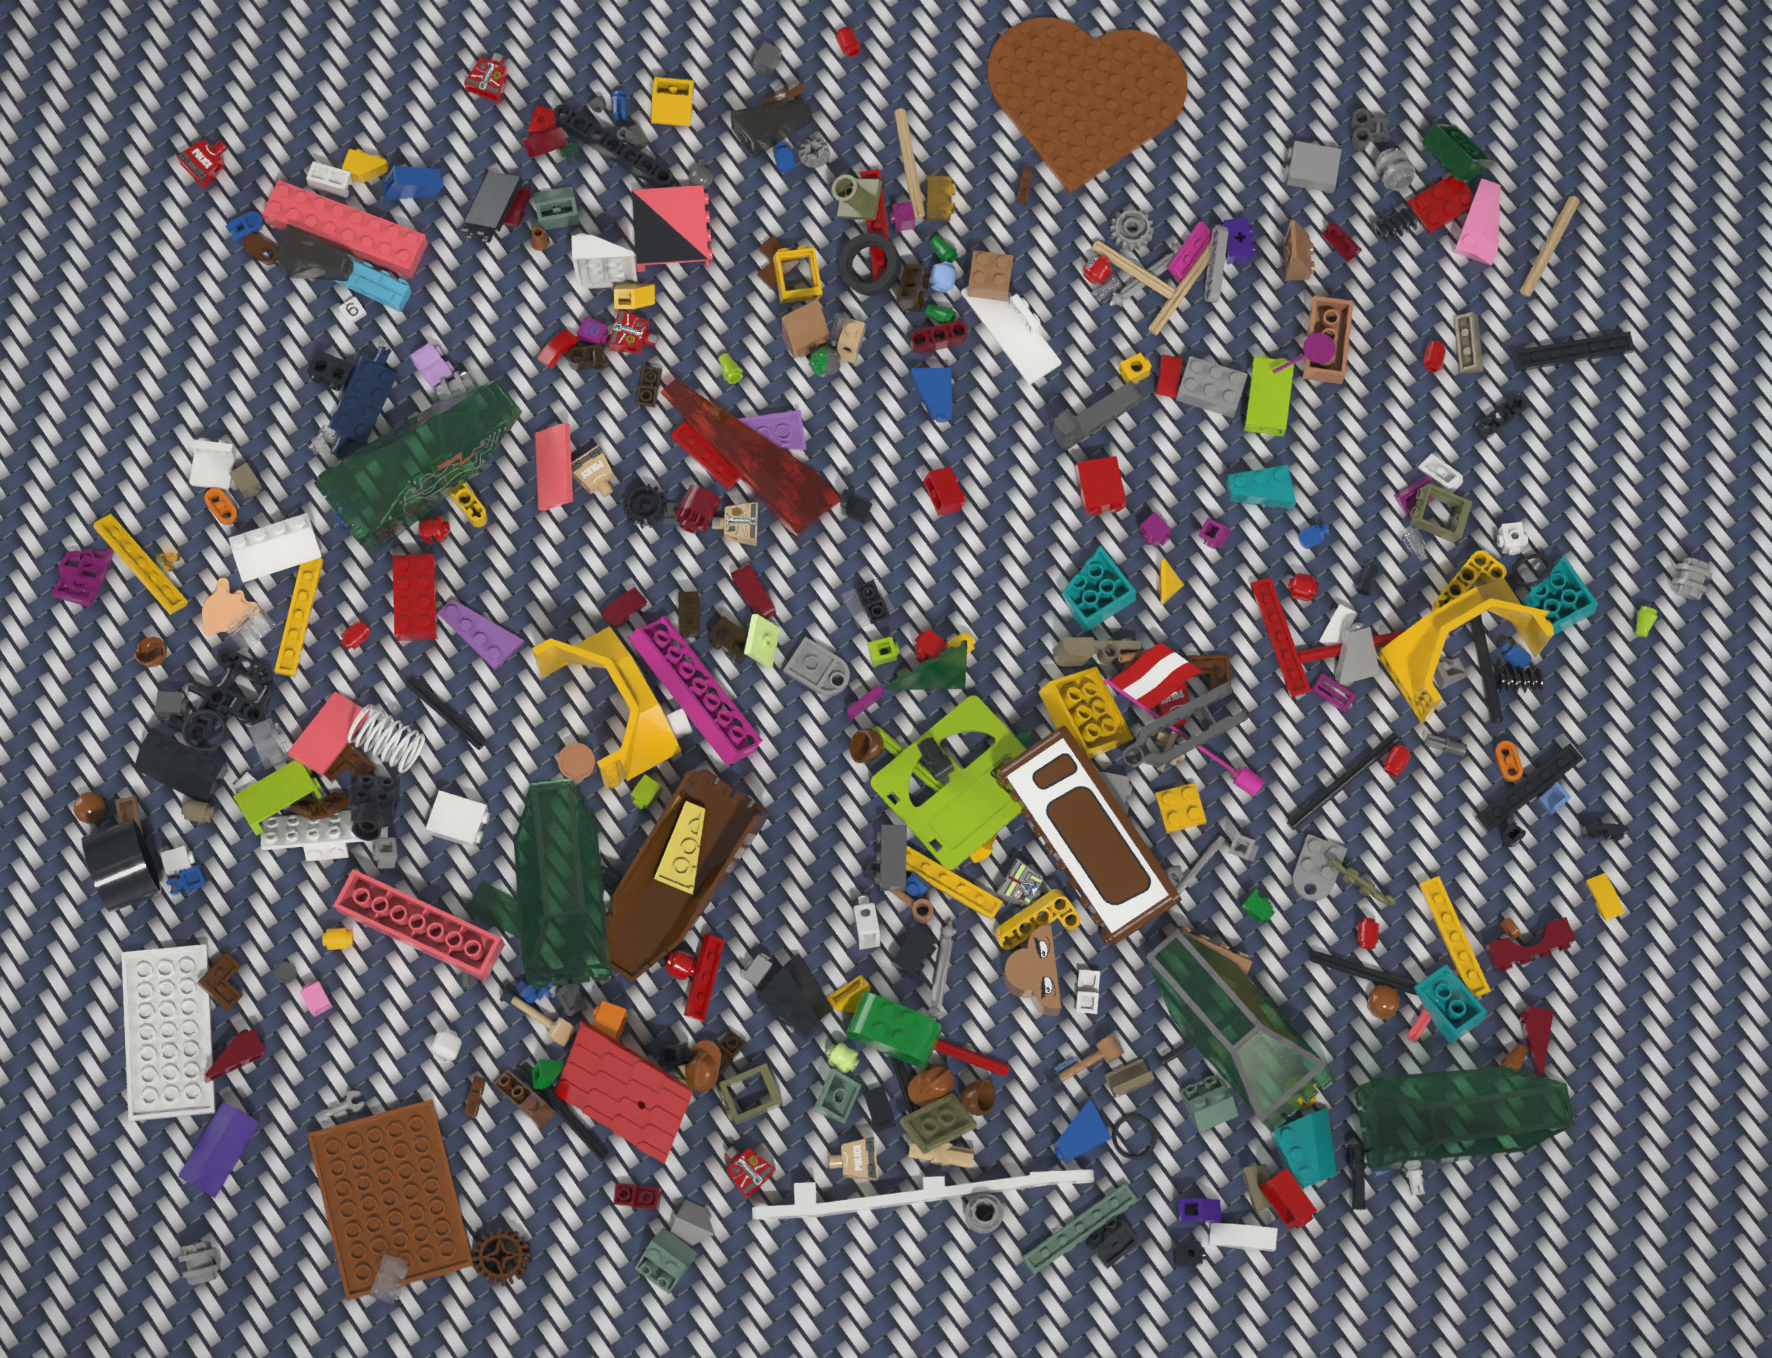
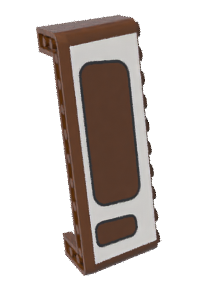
M1062 725L996 771L995 775L997 777L995 781L999 787H1004L1007 790L1010 789V797L1015 803L1018 802L1020 804L1022 815L1026 820L1030 819L1034 825L1032 829L1037 837L1043 838L1046 843L1044 844L1046 851L1050 855L1053 854L1055 856L1057 867L1062 873L1065 872L1067 874L1069 885L1074 891L1077 889L1081 895L1079 897L1081 903L1085 908L1089 907L1093 913L1091 915L1093 921L1097 926H1102L1100 937L1105 945H1110L1111 948L1182 901L1180 894L1065 725Z

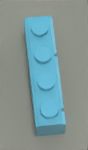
M339 253L328 270L330 280L399 312H402L412 293L407 281L400 278L395 280L384 270L378 272L367 262L361 264L350 254H345L344 256Z

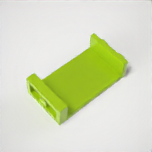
M1264 355L1254 356L1244 431L1284 437L1294 364L1277 373H1273V370L1290 362L1288 359L1279 358L1276 360Z
M294 760L233 796L256 836L264 832L259 824L261 821L314 791L318 799L322 798L318 791L321 789V786L316 778L311 779L310 775L313 773L310 768Z

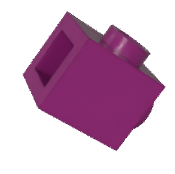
M912 202L892 204V212H889L890 223L894 224L895 232L915 229V215Z
M1156 512L1140 525L1139 532L1143 535V540L1154 548H1157L1159 545L1164 546L1171 539L1172 529Z
M1207 518L1198 536L1205 540L1204 545L1212 549L1215 546L1222 549L1231 530Z

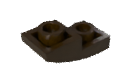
M642 365L635 405L656 407L663 369Z
M731 1030L717 1044L721 1052L718 1079L747 1043Z

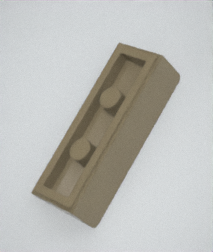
M1474 312L1454 316L1460 373L1483 372L1478 316Z

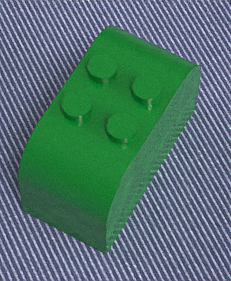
M864 992L847 1029V1038L926 1070L942 1033V1025L917 1011L881 996Z

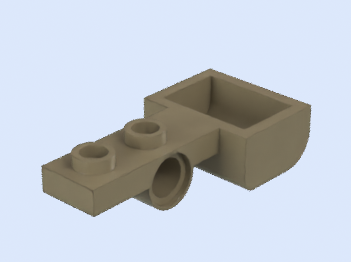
M1063 637L1053 648V656L1055 662L1062 667H1082L1093 654H1097V658L1101 663L1110 664L1119 654L1139 651L1141 649V641H1134L1133 638L1114 641L1113 638L1094 640V637ZM1105 649H1109L1112 652V656L1107 655Z

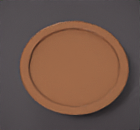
M572 743L561 750L558 757V766L562 774L567 778L582 780L592 773L595 766V757L591 749L586 745Z

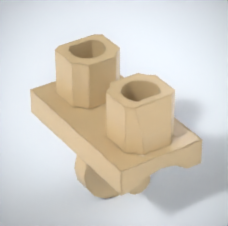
M1172 731L1170 735L1159 732L1155 744L1165 747V753L1173 747L1178 733ZM1153 749L1152 752H1151V753L1160 754V755L1163 754V753H1161V752H1159V751H1156V750H1154V749ZM1185 755L1172 760L1170 764L1175 766L1177 760H1184ZM1165 765L1157 768V770L1163 772Z

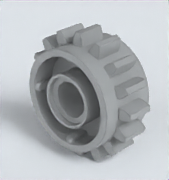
M1134 208L1129 211L1124 209L1122 214L1117 213V219L1112 220L1113 226L1110 227V232H1113L1111 239L1116 240L1115 245H1120L1122 250L1129 249L1130 252L1134 249L1140 251L1142 246L1147 247V241L1152 240L1151 234L1154 232V228H1152L1153 221L1148 220L1149 215H1144L1142 210L1136 211ZM1128 228H1135L1137 231H1136V232H1130V231H1128L1127 229H1128Z

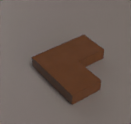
M790 82L758 104L761 109L768 110L784 99L790 100L804 91L805 88L802 83Z
M773 235L758 247V250L770 263L757 273V277L770 290L777 285L773 256L778 252L777 250L785 248ZM797 259L781 261L783 278L800 265Z
M1229 654L1188 655V662L1202 671L1193 677H1209L1210 691L1226 682H1229L1231 685Z
M348 743L325 772L324 776L333 783L345 770H348L357 778L358 774L370 775L376 770V767L352 743Z
M225 952L197 984L228 1012L243 995L228 982L240 969L241 965Z

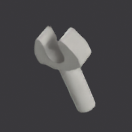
M347 1092V1098L344 1102L325 1109L327 1117L346 1109H351L355 1113L361 1111L365 1106L364 1101L358 1104L352 1103L353 1098L360 1096L361 1092Z

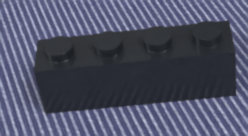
M152 727L140 746L134 767L135 770L193 800L205 803L211 801L228 772L223 764Z

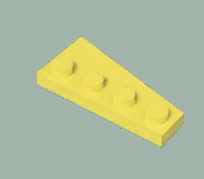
M685 801L654 879L693 894L705 808Z

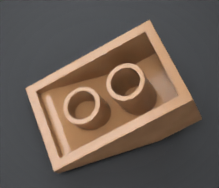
M1291 220L1283 243L1285 280H1309L1311 273L1315 271V263L1311 261L1314 244L1310 243V235L1295 220Z
M818 299L782 317V339L794 359L806 356L810 353V350L816 347H823L829 341V331Z

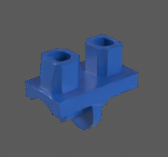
M536 965L535 972L550 971L545 965L544 967ZM556 976L533 978L530 983L521 980L516 988L522 998L529 1005H532L536 999L541 1000L544 995L548 998L552 996L549 989L554 985L552 981Z

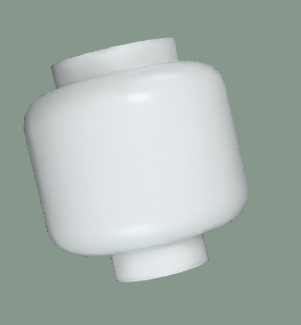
M447 1029L438 1032L431 1046L433 1057L443 1063L455 1060L462 1044L461 1039L453 1030Z

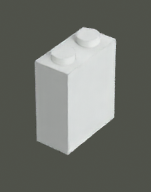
M439 790L425 830L429 835L475 848L477 843L480 844L484 832L481 830L483 825L488 823L490 812H488L489 809L485 804Z

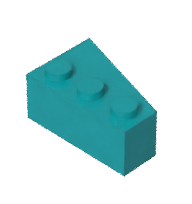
M1288 465L1230 474L1227 477L1226 487L1230 502L1251 505L1260 504L1271 508L1281 507L1287 508V510H1294L1296 499Z

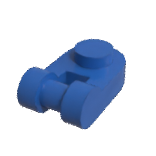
M251 211L227 223L226 228L228 232L232 233L233 241L238 244L242 242L247 234L259 232L264 222L259 213ZM243 225L245 229L239 231L238 228Z

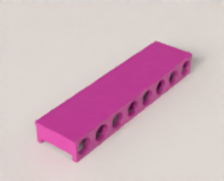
M663 616L660 620L642 628L641 626L637 627L634 633L628 637V640L726 766L753 754L763 740L667 617ZM661 624H664L667 627L668 633L664 630H661ZM673 640H677L679 642L680 649L676 646H673ZM686 655L692 659V664L685 661ZM698 671L704 674L705 681L698 677ZM710 687L716 689L717 696L710 693ZM722 703H726L729 706L730 712L722 708ZM735 719L741 721L742 728L735 725ZM747 735H751L754 738V744L750 745L748 743Z

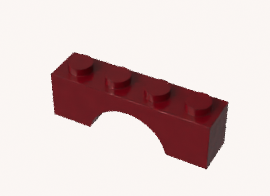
M1567 917L1547 923L1543 927L1541 941L1535 946L1522 947L1506 937L1489 943L1485 950L1493 970L1500 969L1501 972L1512 969L1513 964L1520 962V965L1530 963L1533 961L1532 958L1539 956L1541 959L1552 955L1551 951L1559 949V952L1568 950L1576 939Z

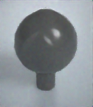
M701 159L698 162V166L691 170L689 182L691 186L703 185L704 189H707L712 183L713 176L706 167V160Z

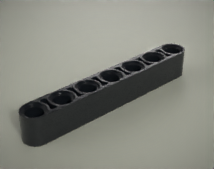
M560 104L555 107L554 122L556 125H560L562 130L655 188H670L672 172L669 168L626 141L619 139L616 135L568 105ZM564 113L567 117L561 119L558 115ZM577 124H582L584 128L577 129L574 126ZM594 134H598L601 136V138L593 139L591 136ZM616 145L618 148L615 150H611L608 148V146ZM631 155L634 159L626 160L625 156ZM649 166L651 167V169L649 171H644L642 167ZM660 176H665L668 178V180L660 181L658 178Z

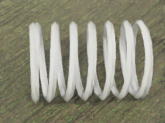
M370 704L365 706L354 720L347 740L349 744L355 742L356 748L365 742L364 752L370 751L374 746L372 756L376 757L382 752L381 762L387 761L391 756L389 761L390 767L395 766L402 757L398 765V771L403 773L417 759L424 745L425 736L424 734L419 735L418 730L411 731L409 725L403 726L401 720L394 721L392 715L386 716L383 710L377 711L375 705ZM368 711H370L364 725L362 726L358 734L351 740L353 731L356 728L357 724L362 719V717ZM382 714L381 721L372 730L376 717ZM390 719V725L381 734L385 721ZM399 724L398 731L389 740L393 727ZM407 729V735L397 746L402 731ZM413 734H416V737L413 739V741L409 744L407 748L410 737Z

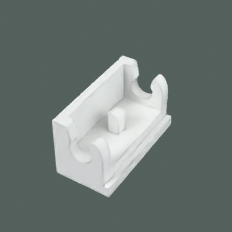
M314 161L306 178L309 188L347 198L349 194L348 185H352L351 172Z

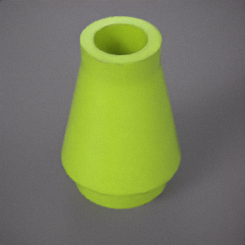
M729 353L722 354L718 360L721 364L724 380L728 381L729 384L737 383L743 377L742 369L730 357Z
M1641 606L1637 613L1635 635L1647 638L1650 629L1658 617L1656 615L1657 610Z

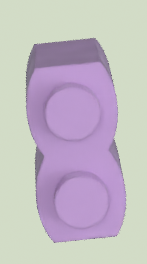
M429 342L412 353L410 358L432 390L435 391L436 387L441 385V379L446 378L450 381L454 378L452 373L454 368L449 361L444 362L441 358L443 353L437 345L433 346Z

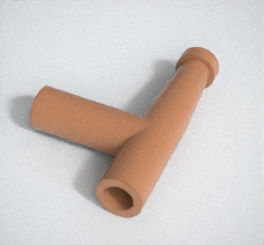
M1147 650L1119 655L1118 661L1120 663L1125 662L1123 671L1128 669L1134 663V660H1138Z

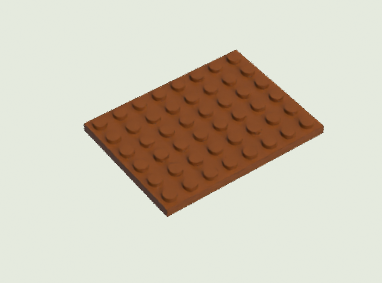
M432 1099L307 1133L347 1301L474 1266Z

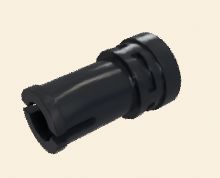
M1367 564L1362 580L1356 586L1355 590L1357 593L1363 596H1371L1374 587L1373 582L1379 571L1378 567Z

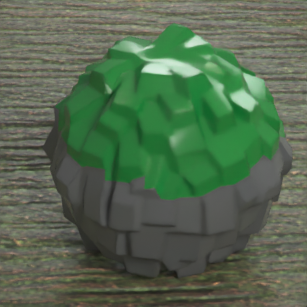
M823 346L812 353L808 365L816 375L821 377L830 376L839 371L841 356L830 346Z

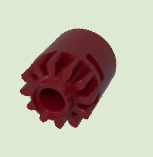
M690 485L674 518L680 523L679 526L689 533H705L721 500L717 495L703 487Z

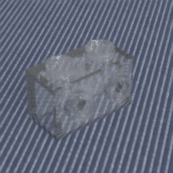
M258 605L247 609L244 612L245 617L240 621L238 619L233 621L228 626L230 630L226 632L243 652L249 650L276 626L274 621Z
M270 718L248 727L266 770L289 760L287 755L289 747L286 741L282 742L279 735L283 733L278 723L274 724Z
M384 1254L369 1296L393 1305L394 1300H398L401 1288H399L401 1280L406 1278L408 1272L407 1262Z

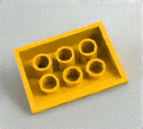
M1097 667L1050 681L1038 692L1056 728L1058 729L1065 725L1088 759H1092L1134 739L1107 685L1104 684V680Z

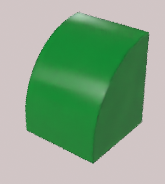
M539 1059L532 1069L534 1089H544L552 1085L563 1069V1061Z

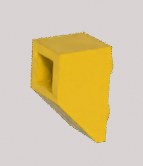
M349 149L341 169L351 172V179L353 181L365 183L388 172L389 166L387 160L382 156H371L360 149H356V151Z
M614 284V309H636L655 304V284Z

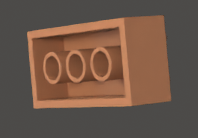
M1313 296L1310 305L1307 337L1314 333L1326 334L1334 341L1336 349L1333 358L1323 364L1314 363L1307 357L1304 358L1302 379L1342 384L1346 371L1354 301Z

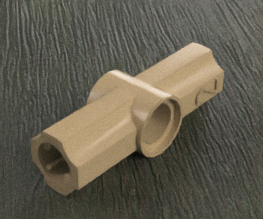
M911 1139L908 1158L930 1161V1163L940 1166L954 1165L972 1169L975 1150L946 1143L923 1154Z

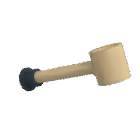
M511 987L506 988L500 997L501 1002L505 1001L509 1005H515L549 1028L547 1036L562 1047L566 1045L576 1031L575 1027L560 1017L557 1021L553 1022L518 998L517 994L511 990Z

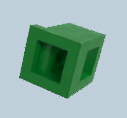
M1255 889L1241 909L1261 924L1264 920L1268 922L1275 914V911L1272 910L1271 902L1264 896L1259 897L1257 895L1259 891Z

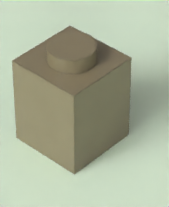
M247 462L229 473L244 498L253 497L262 489L260 482Z

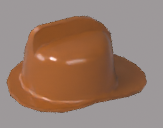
M703 1040L696 1043L692 1048L690 1059L685 1069V1075L689 1084L698 1091H708L714 1087L721 1064L719 1047L712 1041Z
M933 1064L910 1081L908 1095L913 1103L920 1107H925L945 1097L952 1091L954 1077L945 1066Z

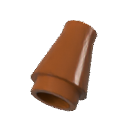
M535 227L532 230L530 245L535 250L541 251L549 246L550 239L541 227Z
M1517 1044L1501 1060V1070L1510 1076L1519 1073L1528 1049L1522 1044Z

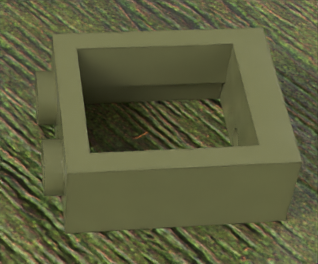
M1430 483L1420 488L1416 495V499H1418L1416 506L1411 511L1410 517L1412 520L1410 525L1452 543L1462 539L1472 501ZM1428 497L1455 507L1449 530L1422 519Z
M767 1063L719 1083L720 1089L717 1090L722 1102L726 1100L728 1109H725L729 1120H734L736 1125L783 1106V1101ZM761 1074L772 1101L738 1115L727 1087Z

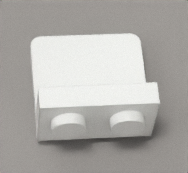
M206 438L192 439L191 449L194 452L189 480L190 484L196 487L228 490L232 480L229 473L234 469L236 450L233 444L224 440L211 442Z

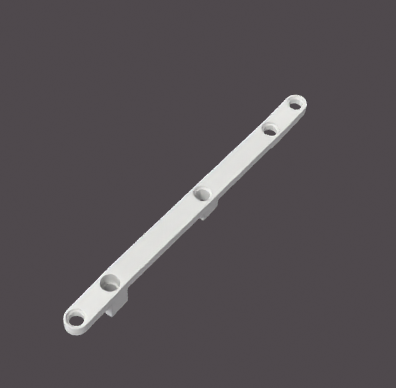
M1094 1171L1030 1172L1028 1176L946 1187L944 1176L923 1177V1190L816 1204L815 1182L794 1183L795 1205L753 1207L752 1219L822 1217L974 1196L982 1193L988 1194L1046 1185L1094 1182Z

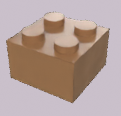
M974 250L968 296L1007 302L1013 255Z

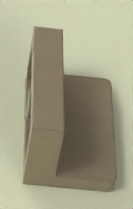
M1143 1059L1116 1069L1104 1076L1114 1099L1152 1083L1155 1079L1152 1072L1148 1071Z
M1262 1164L1243 1168L1241 1172L1253 1211L1257 1212L1272 1207L1258 1188L1270 1179L1267 1165Z

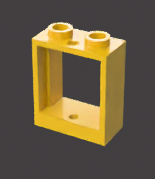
M800 246L797 247V250L790 251L789 248L777 250L778 252L773 256L781 304L820 299L823 293L815 247ZM808 258L813 288L786 291L781 261Z

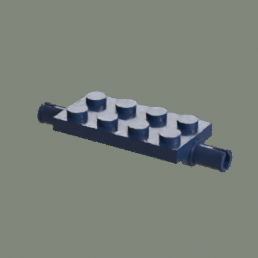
M379 346L374 360L364 355L360 356L329 422L328 428L334 430L337 434L336 442L330 451L333 455L336 453V457H343V453L351 441L361 446L366 445L398 374L384 366L391 353V350L389 348L386 350L385 346Z

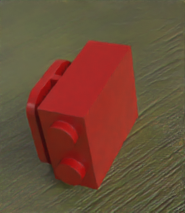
M1117 456L1078 462L1076 464L1075 470L1079 484V494L1085 515L1097 516L1104 511L1119 512L1122 508H1125L1127 501Z

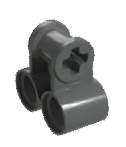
M1362 108L1356 110L1351 120V128L1355 131L1351 141L1352 147L1357 151H1364L1367 149L1369 142L1383 143L1389 141L1390 135L1387 128L1389 119L1385 117L1371 118L1368 110ZM1356 119H1362L1365 122L1360 123ZM1357 137H1363L1365 141H1360Z

